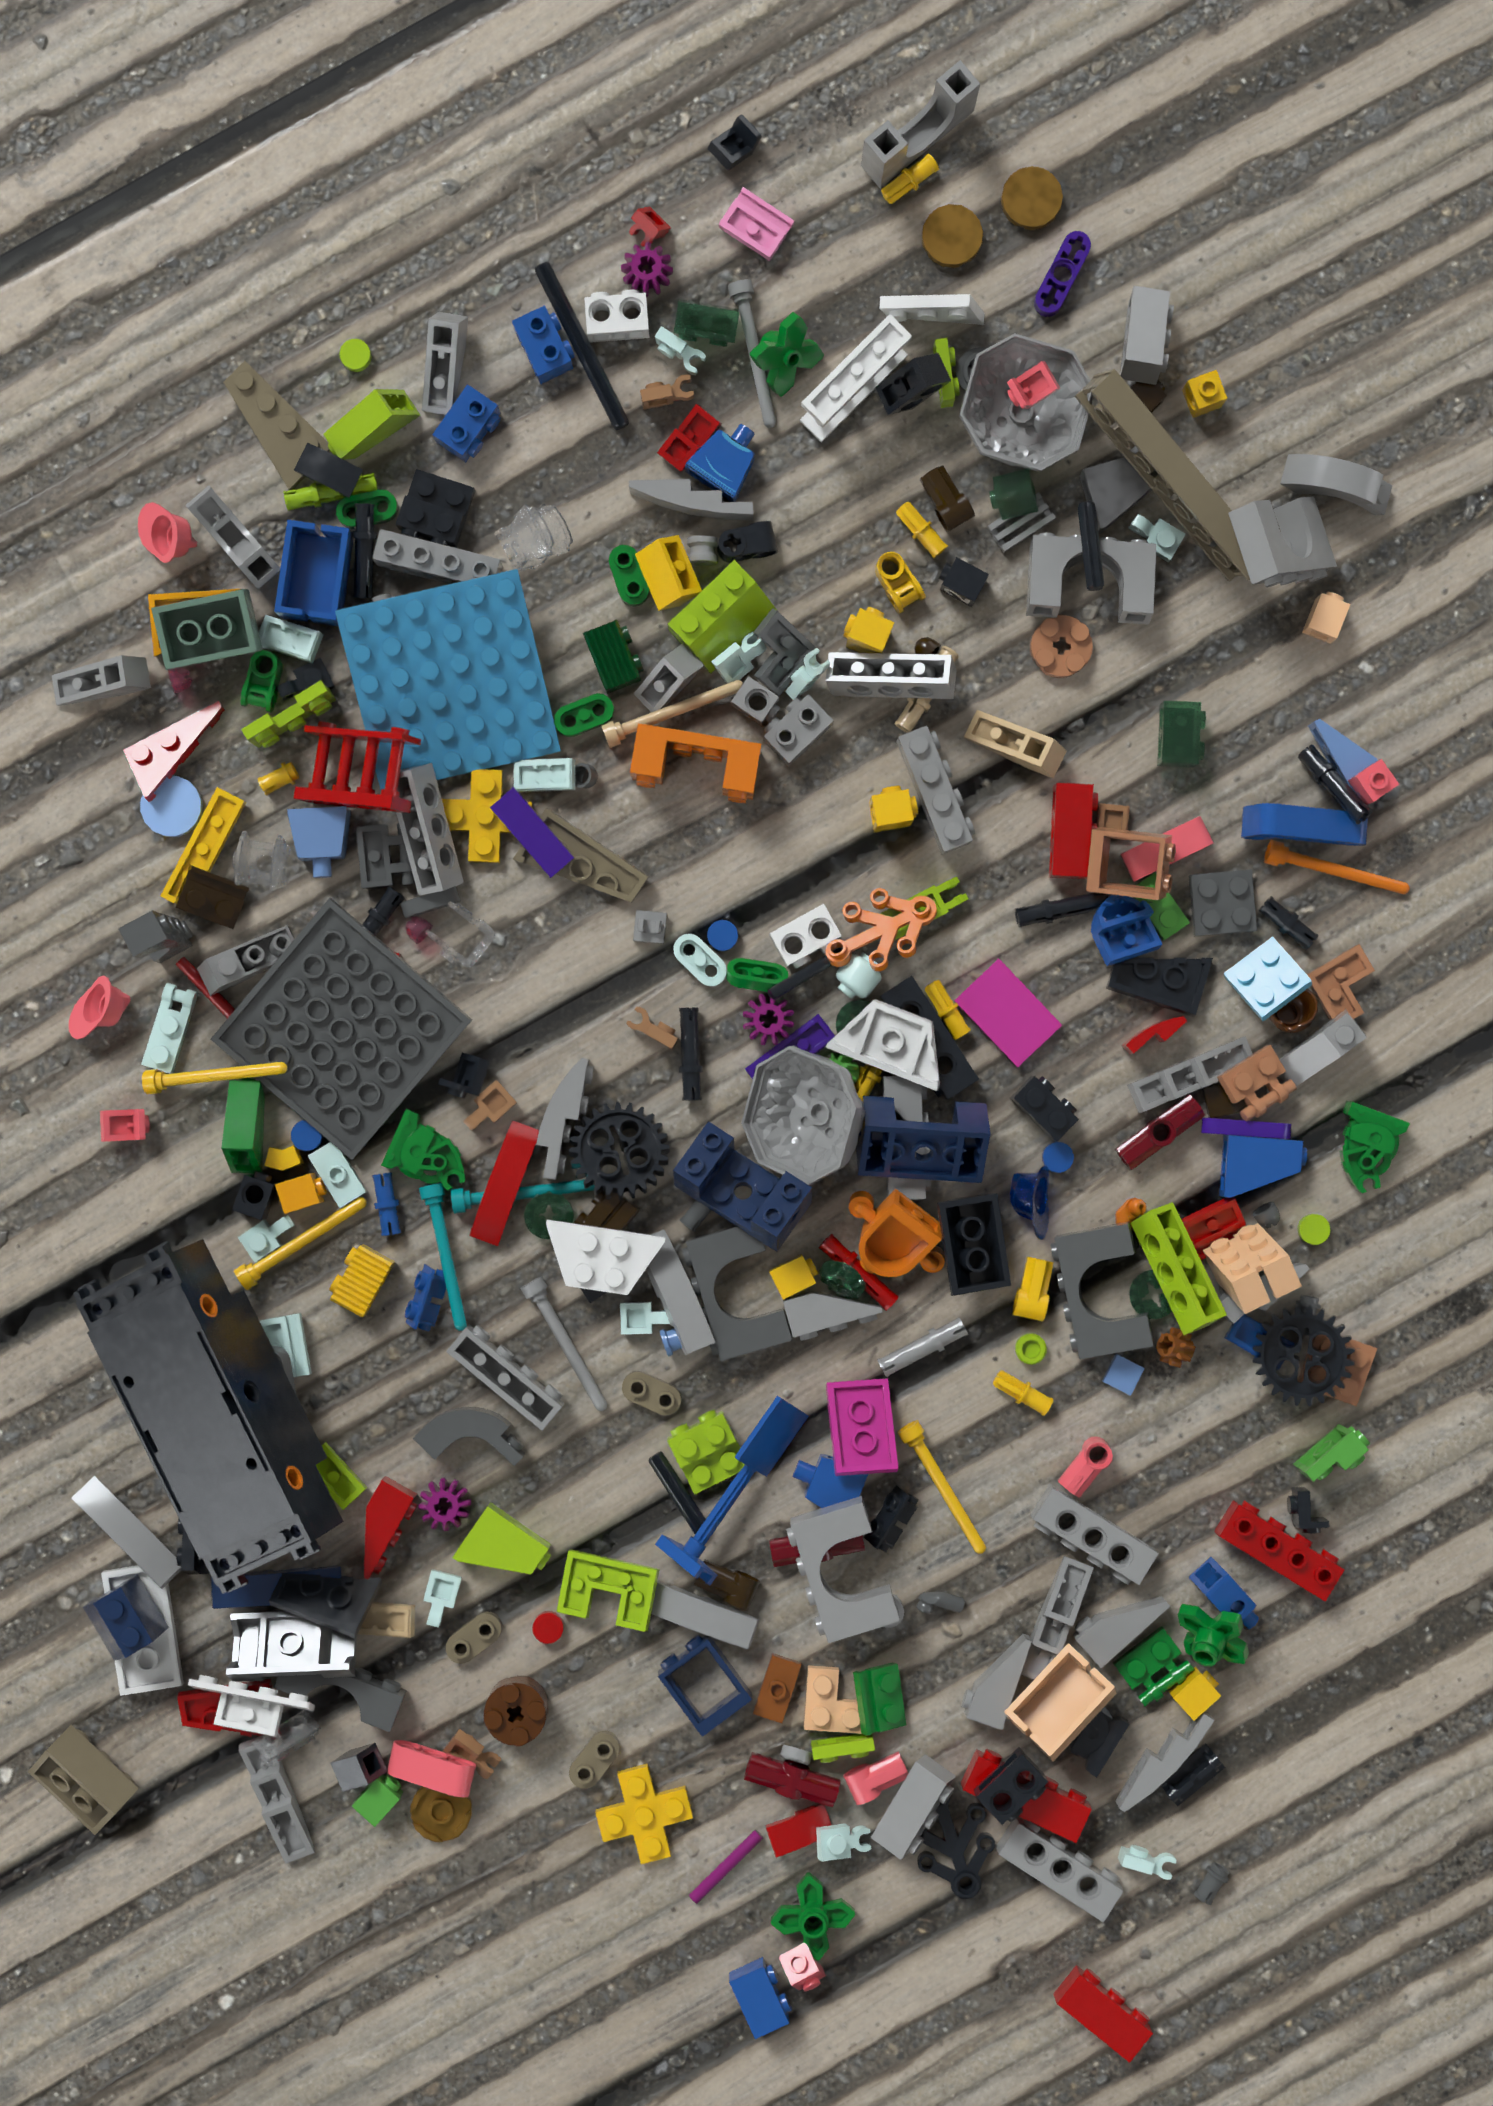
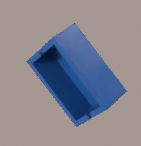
M287 519L274 612L280 618L308 622L309 617L314 623L339 626L335 610L344 608L354 541L349 528L321 524L320 530L315 523Z

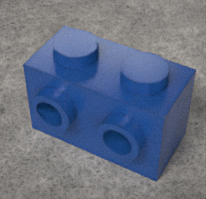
M544 305L512 320L514 331L540 384L573 369L571 359L575 357L569 341L565 340L562 342L558 334L562 327L555 312L549 314Z
M467 384L432 435L436 443L466 463L470 456L474 458L483 446L481 440L488 431L492 433L501 420L499 416L501 412L496 403Z
M763 1957L729 1972V1983L755 2039L789 2024L788 2012L792 2011L786 1994H780L777 1989L776 1983L779 1982L773 1965L767 1966Z

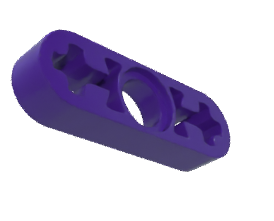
M1073 231L1069 233L1050 266L1034 300L1035 310L1041 316L1051 317L1059 312L1091 248L1090 238L1084 232ZM1080 241L1082 243V250L1077 251L1073 261L1067 259L1072 249L1070 244ZM1060 266L1066 267L1071 272V278L1065 282L1058 281L1054 276V270ZM1052 287L1058 289L1053 298V302L1056 305L1051 304L1047 308L1043 306L1044 300L1041 297L1047 298Z
M1202 1118L1201 1133L1291 1139L1292 1124Z

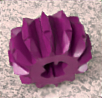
M650 242L645 243V250H641L640 246L635 244L633 246L634 254L626 252L624 259L627 263L621 265V272L626 274L623 277L624 284H632L631 289L634 290L643 288V293H646V297L649 296V289L652 288L659 295L661 293L659 284L663 286H669L670 284L667 276L673 274V267L668 265L671 262V257L669 254L662 255L663 248L660 245L652 251ZM648 265L650 269L652 266V272L646 274L644 270L642 273V267Z
M760 994V1007L752 1000L748 1002V1005L755 1010V1013L743 1012V1017L753 1019V1022L745 1023L743 1028L745 1030L752 1027L756 1028L749 1036L751 1040H754L761 1033L763 1034L760 1042L761 1045L766 1044L767 1035H771L772 1043L777 1045V1032L785 1039L789 1036L782 1029V1026L794 1027V1022L784 1020V1017L792 1016L794 1011L787 1010L782 1012L781 1009L788 1003L786 999H783L776 1006L774 1005L776 1000L770 997V1004H766L765 996ZM767 1011L774 1012L773 1017L777 1016V1024H771L770 1028L763 1027L764 1022L760 1023L759 1021L760 1015L765 1016Z
M443 1477L439 1482L440 1488L435 1482L431 1481L428 1484L431 1492L424 1490L421 1492L420 1496L428 1502L419 1503L418 1509L428 1510L422 1517V1520L425 1522L432 1517L434 1519L431 1525L432 1529H436L439 1523L442 1522L443 1530L449 1531L450 1521L458 1528L462 1524L459 1517L468 1518L470 1513L462 1507L470 1506L472 1501L468 1498L461 1499L468 1492V1489L464 1487L460 1491L455 1490L459 1482L458 1480L454 1479L450 1487H447V1480ZM443 1497L448 1499L447 1503L449 1501L452 1502L447 1511L442 1510L443 1506L438 1507V1503Z

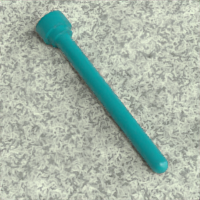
M585 1179L520 1187L515 1200L594 1191L595 1185L585 1189ZM464 1188L451 1189L453 1213H466V1209H472V1205H480L484 1192L470 1193V1190L464 1191Z
M442 1183L420 1187L421 1200H424L425 1205L429 1206L454 1326L456 1330L463 1331L467 1327L441 1206V1203L444 1202L443 1196H445L444 1186Z

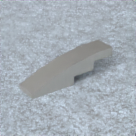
M691 479L629 480L630 494L661 507L689 515L714 519L753 521V502L722 503V490L691 491Z
M1246 1036L1151 1074L1127 1086L1138 1113H1142L1218 1082L1217 1077L1253 1053Z
M665 1230L651 1234L666 1237L646 1270L657 1298L661 1299L670 1325L675 1328L684 1354H689L716 1343L696 1294Z
M95 1476L72 1497L74 1502L161 1589L181 1571V1566H177L176 1557Z
M1066 1556L1063 1557L1030 1636L1032 1643L1021 1672L1022 1676L1034 1680L1063 1649L1070 1627L1074 1625L1094 1567Z
M657 1581L651 1614L744 1649H750L759 1619L706 1596L700 1597L675 1585L669 1586Z
M1205 1711L1195 1721L1191 1720L1184 1733L1172 1728L1157 1754L1148 1748L1145 1749L1115 1800L1120 1810L1124 1812L1129 1810L1153 1793L1178 1770L1197 1748L1215 1721L1210 1713Z
M262 1735L239 1744V1753L251 1775V1786L262 1806V1816L285 1864L315 1853L298 1801L270 1736Z

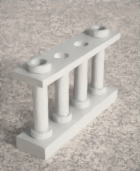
M889 314L801 402V406L807 413L800 419V422L822 443L876 389L875 387L882 383L908 357V354L902 348L912 339V335Z

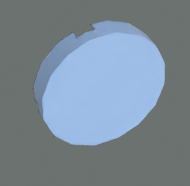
M172 776L171 779L166 777L154 792L156 797L152 801L148 802L142 795L140 812L144 822L152 831L165 837L185 835V833H188L197 826L203 814V800L198 790L190 781L179 776Z

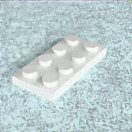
M138 1565L103 1571L101 1575L104 1594L138 1574L169 1628L154 1642L129 1657L115 1660L120 1696L179 1687L184 1684L169 1583L161 1589Z

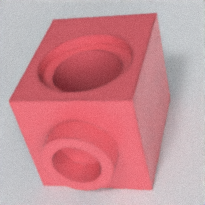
M1382 759L1374 762L1348 780L1358 797L1366 805L1373 803L1399 785Z

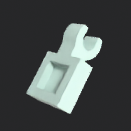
M662 326L656 333L655 340L656 344L659 345L657 349L671 359L674 356L681 360L683 359L686 371L691 375H696L698 371L690 365V361L693 358H699L705 362L706 355L701 350L687 345V342Z
M1139 514L1134 517L1128 527L1134 533L1146 538L1148 543L1156 544V555L1167 562L1172 559L1186 533L1160 518L1153 525L1148 519Z
M751 632L744 637L741 647L734 642L711 662L724 681L730 683L740 680L754 668L750 661L761 655L767 647Z
M818 648L805 655V666H801L790 677L793 682L785 692L793 700L809 690L830 666L829 660L823 664L817 662Z
M289 1215L282 1217L271 1226L265 1219L240 1235L238 1239L254 1263L282 1246L278 1237L295 1226Z
M652 1302L620 1303L621 1334H652L653 1324H670L665 1310L652 1311Z
M434 1569L431 1570L423 1600L432 1603L426 1625L439 1628L444 1608H454L462 1580L461 1576Z
M1131 1845L1130 1848L1121 1846L1118 1860L1122 1867L1149 1875L1154 1873L1166 1880L1172 1878V1874L1169 1871L1162 1870V1865L1165 1862L1176 1864L1177 1860L1172 1854L1161 1853L1157 1857H1152L1148 1854L1149 1851L1143 1847Z

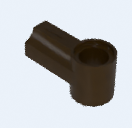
M943 465L932 469L920 478V482L935 505V513L947 532L975 517L969 500L962 492L959 493Z
M704 1559L703 1562L717 1574V1577L711 1585H708L698 1577V1579H695L694 1585L723 1597L726 1603L736 1608L748 1611L760 1580L742 1571L735 1570L733 1572Z

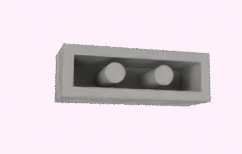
M1133 286L1127 308L1120 376L1124 380L1156 385L1160 372H1166L1169 354L1164 353V348H1168L1171 338V329H1166V326L1171 323L1174 305L1169 304L1170 291Z
M926 1754L913 1765L871 1838L900 1860L909 1853L914 1855L924 1841L920 1837L924 1829L927 1828L929 1830L939 1816L936 1809L940 1802L945 1804L952 1795L954 1788L951 1787V1784L956 1776Z

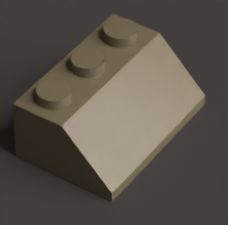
M72 1725L60 1735L28 1771L31 1776L94 1835L102 1829L139 1789L134 1784L130 1775L121 1772L105 1752L98 1750L89 1742V1738L83 1731L74 1728Z

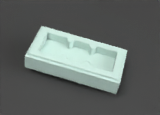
M265 615L259 630L263 648L310 663L314 662L323 638V634L320 631Z
M537 759L514 762V787L518 792L575 790V759Z
M331 1142L308 1155L339 1208L344 1207L367 1192L345 1154Z

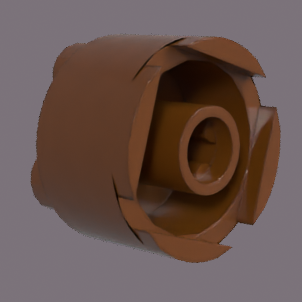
M515 1676L499 1681L490 1692L484 1708V1723L491 1735L498 1741L513 1746H523L535 1739L542 1731L548 1715V1700L544 1688L536 1680L527 1676ZM518 1705L522 1710L521 1713L515 1715L511 1711L512 1708L514 1709Z

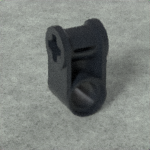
M760 521L748 526L724 531L719 538L717 546L719 557L727 563H731L733 560L739 562L748 559H759L778 553L771 521ZM727 541H732L733 545H737L735 552H731L730 547H726Z

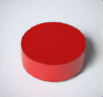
M553 1611L540 1613L534 1620L533 1634L541 1643L551 1644L560 1639L564 1630V1622L561 1616Z

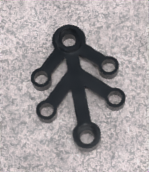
M949 1798L945 1804L940 1802L936 1809L937 1813H939L938 1818L945 1840L927 1831L926 1828L920 1837L924 1839L923 1844L952 1858L955 1869L937 1862L934 1854L929 1851L921 1852L918 1855L917 1863L921 1871L926 1873L932 1872L949 1881L951 1889L956 1896L962 1899H970L976 1896L981 1889L982 1882L978 1873L988 1853L994 1850L995 1840L988 1832L980 1833L976 1838L977 1849L967 1865L963 1854L978 1824L984 1821L986 1812L980 1803L970 1804L966 1810L967 1819L957 1836L947 1805L950 1801ZM973 1809H980L982 1811L981 1816L978 1818H973L970 1814ZM988 1838L991 1840V1844L989 1847L984 1848L980 1845V1841ZM929 1857L933 1861L930 1866L926 1867L921 1864L922 1859ZM964 1877L970 1878V1885L962 1886L960 1884L961 1879Z

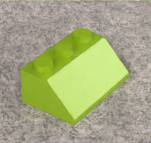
M733 560L667 625L669 632L681 644L684 643L704 664L703 667L712 674L716 668L711 661L734 642L741 646L744 637L754 632L772 609H777L755 580Z

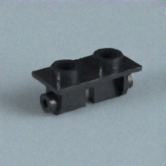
M896 1485L893 1491L886 1496L883 1507L876 1518L870 1522L872 1532L865 1534L864 1538L877 1550L879 1548L887 1553L889 1548L893 1549L903 1532V1529L895 1525L896 1522L899 1520L907 1525L918 1508L916 1504L919 1499L909 1493L907 1494Z
M1205 1743L1193 1752L1178 1770L1161 1784V1787L1178 1807L1226 1767Z

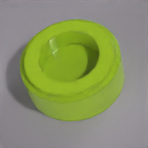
M360 339L347 340L343 343L339 352L343 365L353 372L363 371L371 362V351L368 345Z
M1308 1214L1299 1221L1297 1231L1299 1237L1305 1243L1319 1245L1328 1239L1330 1225L1325 1217L1318 1214Z
M1035 1333L1023 1334L1015 1344L1017 1357L1029 1365L1041 1362L1047 1352L1045 1341Z

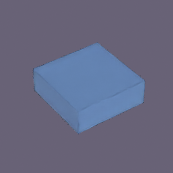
M1115 1354L1102 1381L1131 1396L1145 1368Z

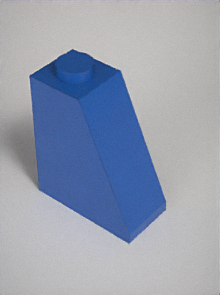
M1223 1135L1219 1196L1231 1198L1301 1172V1166H1305L1307 1161V1148L1303 1147V1141Z

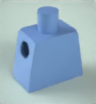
M346 806L287 809L298 859L301 861H312L313 878L332 877L331 860L345 859L351 810Z

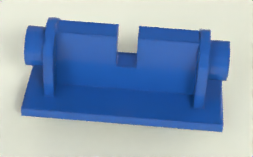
M424 1264L423 1270L419 1271L414 1283L416 1292L413 1301L410 1300L407 1304L405 1318H407L406 1323L412 1328L417 1329L418 1327L419 1329L430 1331L431 1326H435L441 1307L439 1304L432 1303L431 1299L434 1297L443 1300L446 1284L443 1270H435Z

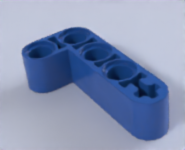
M1274 803L1255 804L1243 807L1241 838L1251 840L1278 838L1347 846H1365L1367 842L1368 819L1364 822L1361 821L1360 824H1356L1350 815L1342 810Z

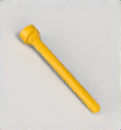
M274 1062L166 1074L164 1071L160 1072L158 1069H151L143 1072L142 1086L147 1095L159 1094L162 1090H166L167 1086L284 1074L287 1071V1065L284 1062Z
M364 1197L356 1198L257 1263L242 1264L234 1269L237 1279L245 1290L251 1289L258 1284L257 1280L261 1278L262 1273L365 1208L367 1205L366 1199Z
M918 1420L908 1423L899 1429L897 1434L903 1444L907 1443L909 1447H913L974 1551L978 1554L984 1553L986 1545L923 1441L925 1439L923 1427Z

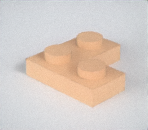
M808 1665L804 1730L862 1734L857 1700L837 1698L839 1667Z

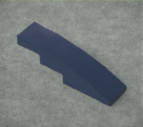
M335 1565L311 1569L303 1567L278 1571L270 1569L248 1572L244 1574L248 1579L247 1585L223 1594L219 1586H216L212 1577H210L212 1608L270 1605L269 1599L282 1573L321 1575V1577L341 1578V1567Z

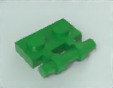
M1162 1626L1112 1662L1132 1690L1141 1683L1145 1685L1147 1690L1138 1696L1145 1707L1154 1700L1158 1702L1164 1697V1692L1176 1683L1182 1684L1186 1680L1185 1677L1194 1671L1188 1660L1178 1667L1172 1661L1182 1652ZM1165 1666L1170 1673L1157 1683H1154L1150 1677Z

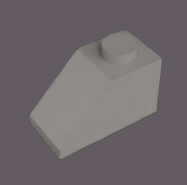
M683 643L660 660L634 692V695L650 712L662 709L693 680L704 664Z

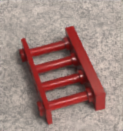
M321 721L318 722V726L304 727V732L319 736L312 783H308V788L295 786L293 799L319 805L410 813L412 801L399 798L400 792L397 791L404 744L421 745V739L409 735L410 730L391 727L390 732L336 728V724ZM331 738L343 739L336 785H332V790H328L324 782ZM355 740L367 741L360 787H357L356 792H351V788L348 785ZM380 742L392 743L385 789H381V794H375L373 783Z

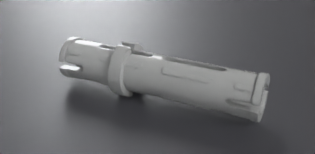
M960 1317L936 1330L934 1328L928 1330L929 1334L881 1359H877L885 1376L888 1377L890 1374L936 1350L941 1352L945 1350L944 1346L965 1335H969Z

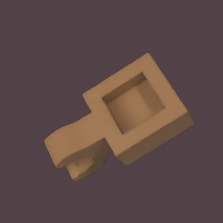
M690 375L679 376L672 386L670 384L664 385L663 382H654L646 385V389L640 390L643 409L673 404V401L692 400L694 398V391L683 392L680 389L684 383L691 382Z
M636 1006L634 1010L642 1014V1022L634 1024L628 1020L626 1024L631 1029L639 1030L673 1050L679 1040L673 1036L676 1030L661 1021L658 1026L652 1024L649 1021L647 1011L642 1007Z
M495 1080L474 1099L479 1108L463 1122L471 1131L476 1129L487 1117L495 1123L515 1106L517 1102Z
M461 1729L456 1732L442 1751L474 1762L476 1764L475 1770L485 1779H488L494 1772L492 1768L488 1767L487 1763L495 1768L501 1761V1758L496 1753H483L484 1746L477 1742L473 1736L466 1734Z

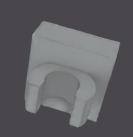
M636 910L633 941L664 944L667 913Z

